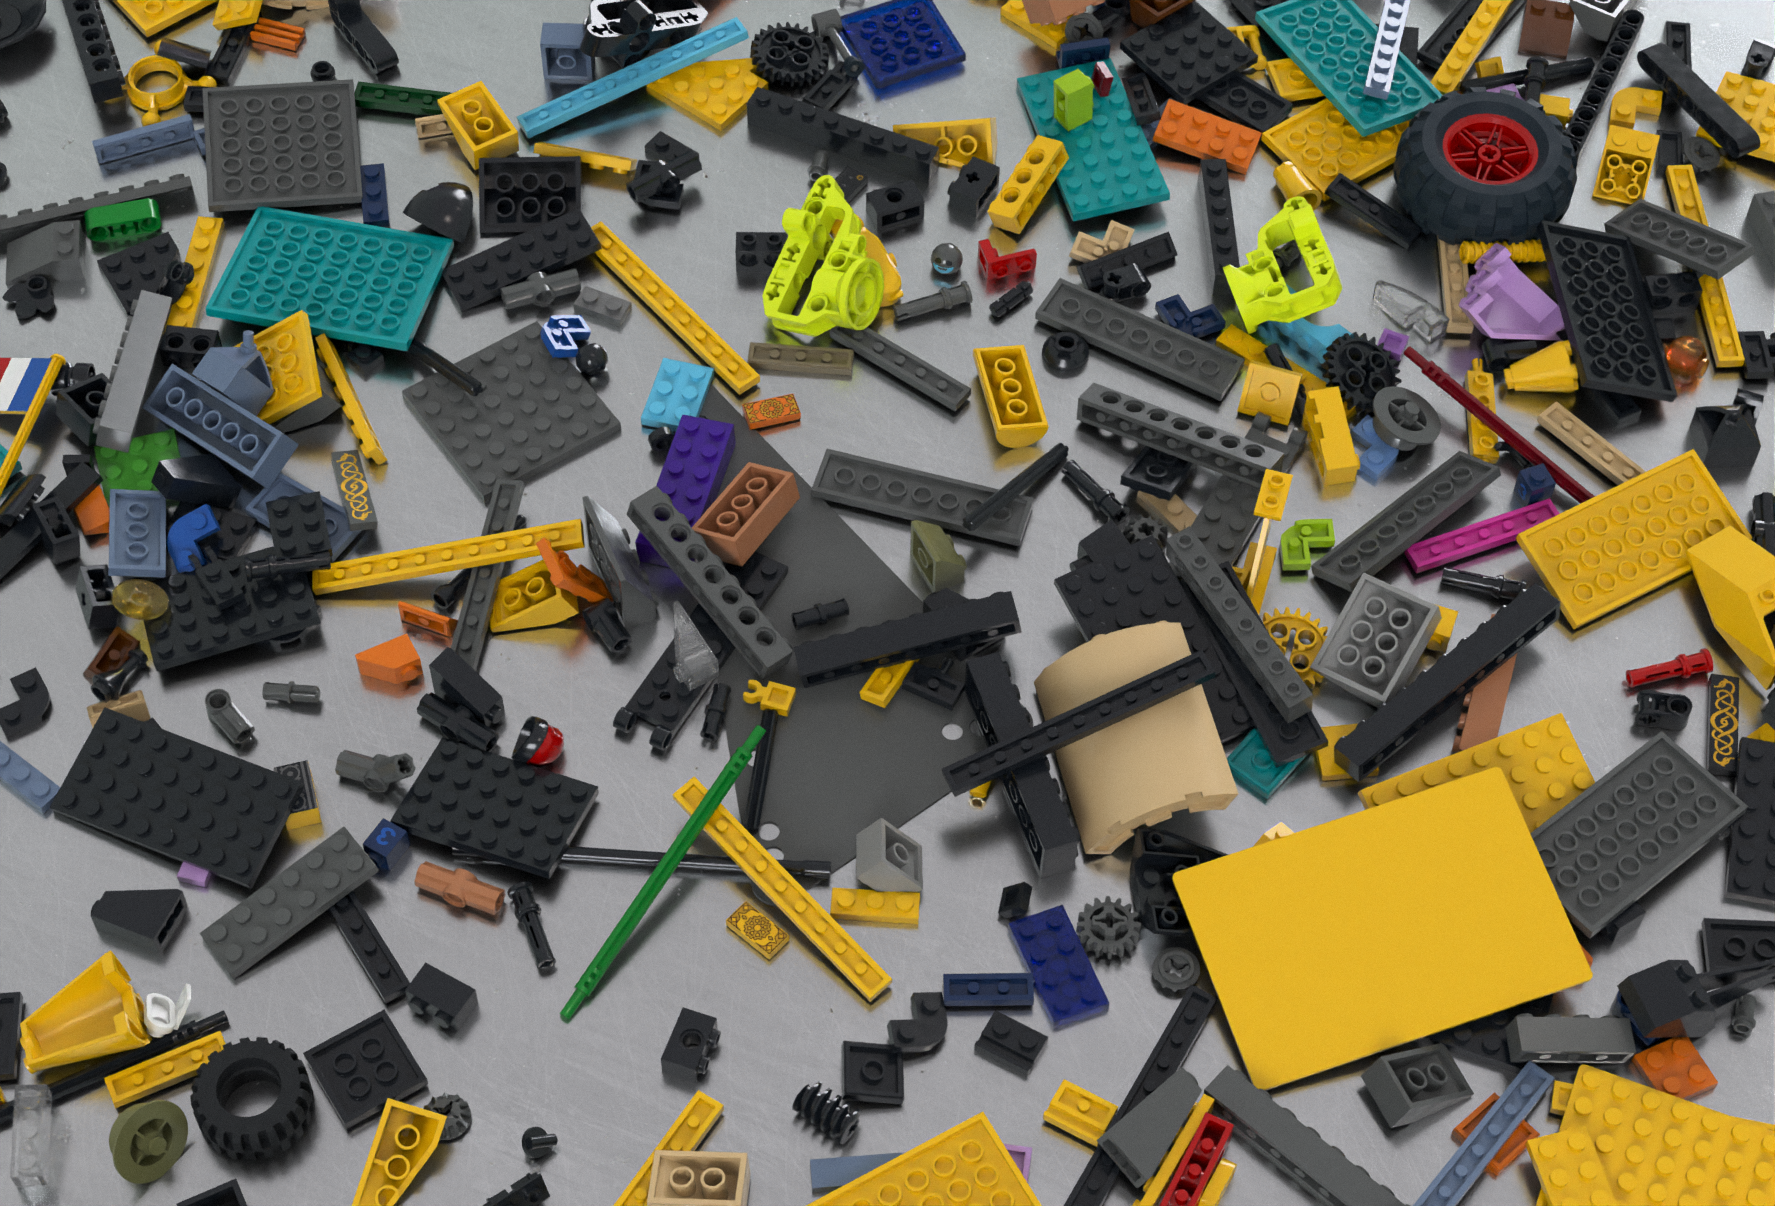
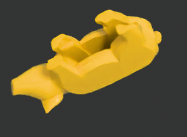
M856 215L861 221L860 235L866 237L865 251L868 252L866 257L877 261L883 271L884 292L880 307L891 306L897 303L904 295L901 290V277L896 269V259L892 253H887L880 239L865 228L862 219ZM835 220L829 233L833 239H835L843 220Z

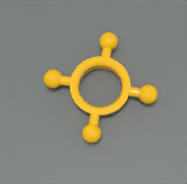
M161 40L157 41L154 45L155 55L142 58L133 64L128 74L124 77L126 85L121 86L122 90H127L128 97L135 106L148 110L141 119L143 127L162 122L158 111L170 109L181 103L185 99L188 86L217 87L213 77L202 76L199 80H191L177 61L158 56ZM167 71L178 77V81L171 88L162 92L147 93L136 88L140 78L150 72Z

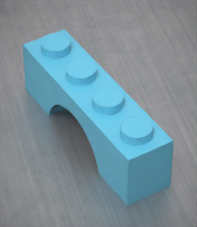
M1286 284L1290 294L1296 293L1293 288ZM1303 317L1290 323L1268 320L1282 334L1290 337L1303 350L1316 357L1321 364L1326 361L1322 357L1328 352L1326 348L1339 336L1342 337L1345 333L1352 334L1340 324L1317 326L1306 321Z

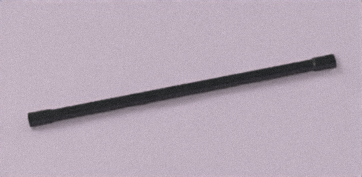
M568 846L561 860L657 866L666 852ZM452 847L453 855L477 856ZM685 854L677 868L744 872L729 856ZM777 860L790 875L830 879L831 861Z

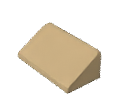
M443 114L415 119L418 138L453 133Z
M142 690L122 695L116 701L110 699L107 703L100 702L86 707L92 728L104 707L142 722L150 719Z

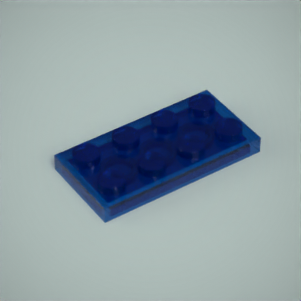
M1063 905L1008 923L1010 935L1028 973H1033V984L1054 1028L1109 1009V1001Z

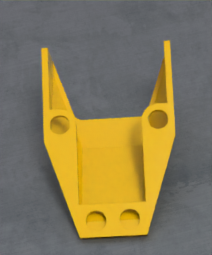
M1728 526L1690 547L1685 553L1714 627L1767 691L1772 687L1775 680V648L1765 625L1764 616L1775 611V556L1732 526Z

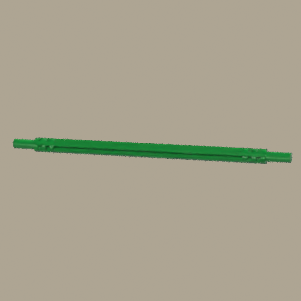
M756 725L742 747H738L705 797L574 986L576 990L559 1013L561 1016L570 1020L583 999L590 996L736 779L753 757L751 753L765 734L766 730Z

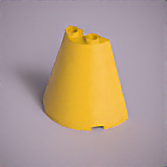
M111 950L101 956L20 1023L22 1032L20 1043L26 1055L23 1061L31 1074L40 1070L144 1047L152 1041V1036L146 1031L147 1027L144 1023V1003L139 993L136 994L134 992L133 986L129 983L132 979Z

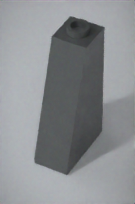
M1183 1067L1177 1070L1096 1140L1136 1188L1152 1177L1202 1092L1196 1078L1191 1073L1186 1072Z

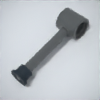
M837 9L813 14L811 22L813 30L817 32L816 37L829 36L844 60L846 74L850 77L860 75L864 70V64L851 54L839 35L842 32V22Z

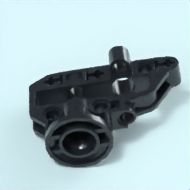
M591 0L589 15L583 21V39L580 44V50L590 57L612 56L622 68H625L640 61L644 51L671 47L700 34L702 30L700 26L707 18L708 12L697 0Z

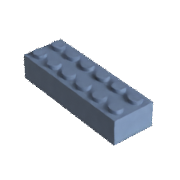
M171 364L142 407L159 420L268 490L299 445L284 433L174 364Z

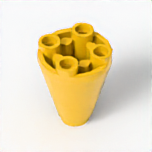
M1569 340L1557 341L1509 365L1508 369H1503L1507 389L1563 393L1578 390V372L1576 364L1572 363V350Z

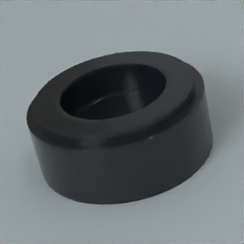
M660 427L650 433L648 442L653 451H666L670 449L675 435L671 428Z

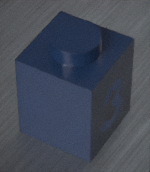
M1542 463L1519 471L1514 492L1525 507L1549 498L1551 499L1556 482Z
M384 818L363 843L364 851L377 868L381 866L389 872L410 847L407 831Z

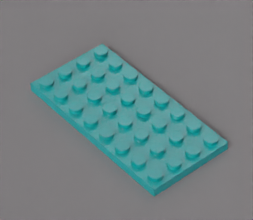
M1289 0L1256 12L1255 20L1362 137L1411 120L1430 102L1434 103L1437 99L1441 98L1442 94L1400 50L1387 100L1363 94L1378 27L1352 0Z
M1111 58L1017 78V87L1037 135L1063 142L1069 159L1055 180L1072 221L1170 200L1169 189L1141 126L1136 124L1128 96ZM1104 61L1113 75L1109 96L1100 97L1094 88L1092 120L1067 131L1054 118V80L1076 69L1092 78L1096 62Z

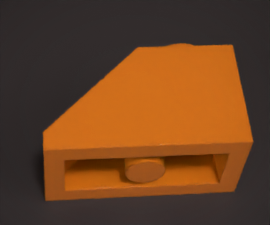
M407 633L355 654L357 667L361 675L399 684L404 681L413 680L418 675L423 674L420 657Z

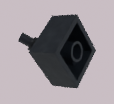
M1749 404L1696 407L1690 424V431L1697 455L1705 467L1709 469L1754 466L1761 444Z

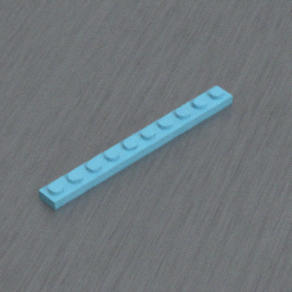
M735 17L517 116L518 124L529 139L749 38L748 31L740 20Z

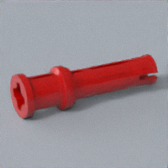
M1706 648L1700 649L1699 653L1687 656L1679 654L1672 661L1627 670L1626 681L1629 687L1633 688L1676 676L1686 679L1690 678L1691 674L1699 672L1711 673L1713 671V660L1709 650Z

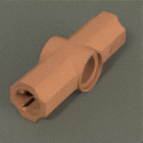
M427 861L419 866L414 881L416 887L441 895L446 902L455 907L463 908L468 905L493 915L501 910L506 895L504 889L479 881L474 874L465 869L457 868L455 871H451Z

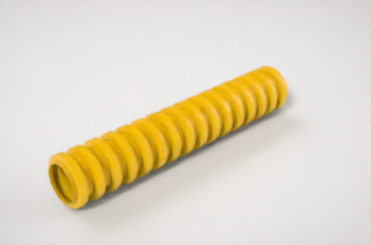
M1534 239L1530 241L1525 240L1524 243H1512L1511 245H1508L1506 241L1502 243L1495 241L1488 244L1484 242L1477 243L1476 241H1463L1459 248V257L1463 264H1468L1469 262L1470 264H1475L1495 243L1509 250L1512 254L1509 258L1513 262H1546L1540 239L1537 241Z

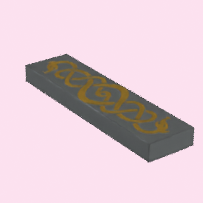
M358 450L331 452V461L350 531L377 529L378 521Z

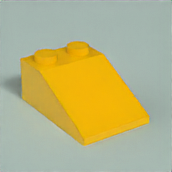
M482 81L437 100L463 154L474 170L479 169V158H502L519 151L518 131Z
M541 560L500 579L489 620L490 629L492 632H502L559 623L579 613L577 596L563 588H557L550 580L551 574L544 560Z

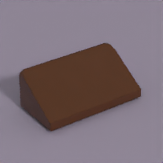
M116 626L83 674L93 678L96 674L120 668L129 659L128 652L135 650L140 641Z

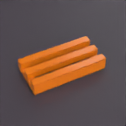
M262 17L258 19L259 24H255V31L250 33L251 40L294 51L297 50L306 35L305 28Z

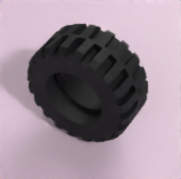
M249 1037L239 1039L240 1043L234 1045L229 1042L223 1045L224 1050L219 1053L214 1051L208 1056V1064L202 1063L197 1070L199 1078L193 1079L191 1086L193 1094L190 1096L194 1116L208 1144H213L214 1149L221 1154H225L227 1151L229 1158L239 1160L241 1156H245L247 1161H257V1156L264 1155L266 1159L275 1156L274 1151L281 1149L284 1152L290 1148V1141L292 1139L299 1140L304 1134L302 1126H309L311 1121L310 1112L314 1109V1099L306 1068L302 1060L298 1059L297 1053L291 1048L285 1049L284 1043L273 1040L270 1044L265 1037H257L256 1041H250ZM268 1081L281 1088L275 1103L261 1114L251 1117H240L232 1115L225 1110V1105L230 1095L246 1083Z

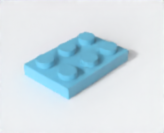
M663 358L643 410L641 424L656 428L669 427L672 431L676 432L682 414L699 417L714 376V368Z

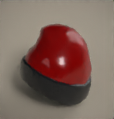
M530 716L520 731L511 758L521 763L536 766L551 764L563 751V734L558 728L550 726L546 720L537 716Z

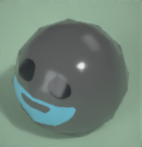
M942 243L932 251L930 260L935 271L942 275H950L960 269L963 256L960 249L954 244Z

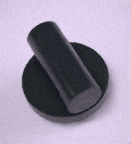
M530 1127L522 1136V1148L526 1155L531 1158L544 1156L548 1148L556 1146L558 1142L555 1134H547L541 1127Z

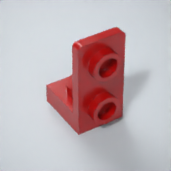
M989 239L978 241V260L987 280L1002 278L1019 272H1027L1036 268L1037 252L1035 249L999 257L997 249L992 248Z

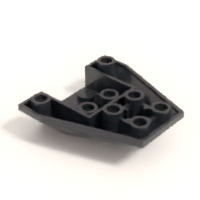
M1138 828L1130 865L1136 912L1139 914L1138 922L1153 934L1183 936L1193 933L1173 884V874L1228 854L1166 830Z

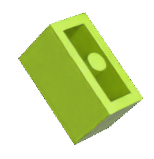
M1079 69L1054 80V118L1067 131L1093 118L1094 84L1091 78L1084 75Z

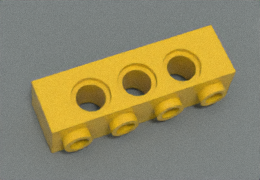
M1040 135L1036 136L1032 144L1028 146L1021 161L1015 166L1007 182L1003 184L996 199L989 206L988 214L994 227L1017 234L1021 233L1069 159L1063 142Z

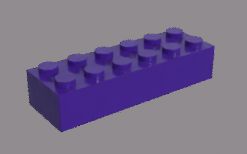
M682 414L656 486L662 493H666L670 497L672 505L679 513L686 516L692 528L717 498L736 445L734 424ZM656 517L659 521H665L663 518ZM639 531L635 541L639 561L669 567ZM673 538L675 541L682 542L679 538Z

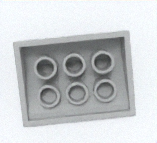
M1363 573L1310 668L1362 701L1378 708L1381 704L1392 700L1398 691L1404 687L1442 619L1439 607Z

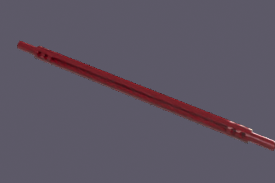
M1411 346L1404 351L1403 354L1422 369V374L1448 393L1534 466L1543 463L1556 484L1581 504L1595 497L1451 378L1448 373L1444 372L1432 360H1426Z

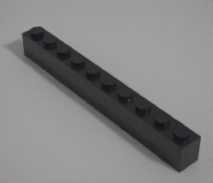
M1536 583L1528 589L1520 591L1515 600L1508 605H1503L1494 617L1489 621L1482 622L1477 630L1468 638L1464 637L1461 639L1456 648L1448 654H1443L1430 669L1423 670L1414 682L1408 687H1402L1388 703L1381 704L1376 713L1371 717L1360 721L1355 730L1349 735L1342 736L1334 746L1335 763L1356 781H1362L1558 620L1560 601Z

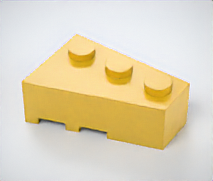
M1339 386L1308 391L1301 424L1303 430L1308 432L1307 441L1323 486L1355 481L1357 470L1360 469V460L1354 451Z

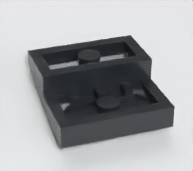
M163 37L157 55L207 69L212 51Z

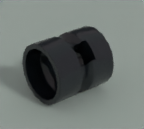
M66 362L61 366L51 388L52 395L58 396V391L95 376L94 365L92 363H76L72 366L70 362Z

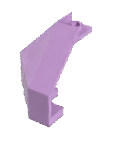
M1495 243L1476 261L1474 266L1477 270L1476 275L1470 276L1465 288L1468 292L1467 297L1462 298L1458 306L1478 330L1490 338L1561 341L1556 333L1565 329L1559 305L1518 269L1509 258L1512 254L1506 247Z

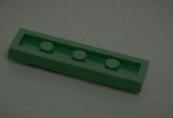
M359 81L354 92L356 107L430 116L443 114L437 100L452 94L450 92Z

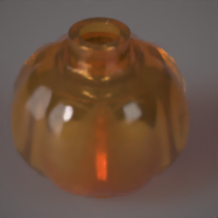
M1689 335L1681 336L1669 344L1664 343L1662 345L1673 382L1688 384L1693 381L1690 379L1691 375L1699 379L1703 377L1708 368L1709 360L1706 359V349L1699 339Z

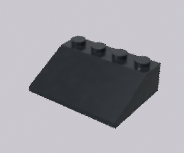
M580 156L479 158L480 234L524 233L578 208L582 212L583 163Z

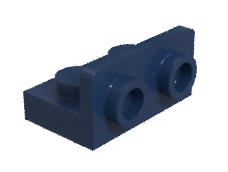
M1107 37L1060 44V51L1056 52L1060 69L1109 59L1110 42Z

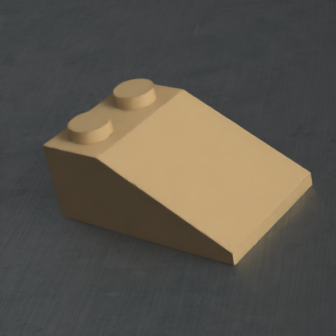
M655 1150L647 1206H747L751 1175L748 1154Z

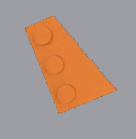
M543 537L536 543L551 574L550 580L557 588H563L575 596L579 595L586 598L591 603H598L606 598L611 602L614 601L603 579L582 564L576 567L564 551L560 550L556 553L551 547V542Z

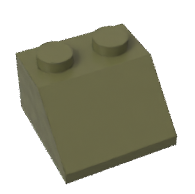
M919 520L911 521L910 554L932 590L939 592L944 588H950L964 582L967 565L964 557L956 553L950 535H945L938 525Z

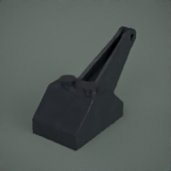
M1775 958L1759 963L1696 974L1694 967L1688 960H1666L1628 976L1617 987L1644 1038L1704 1037L1715 1028V1009L1775 981Z

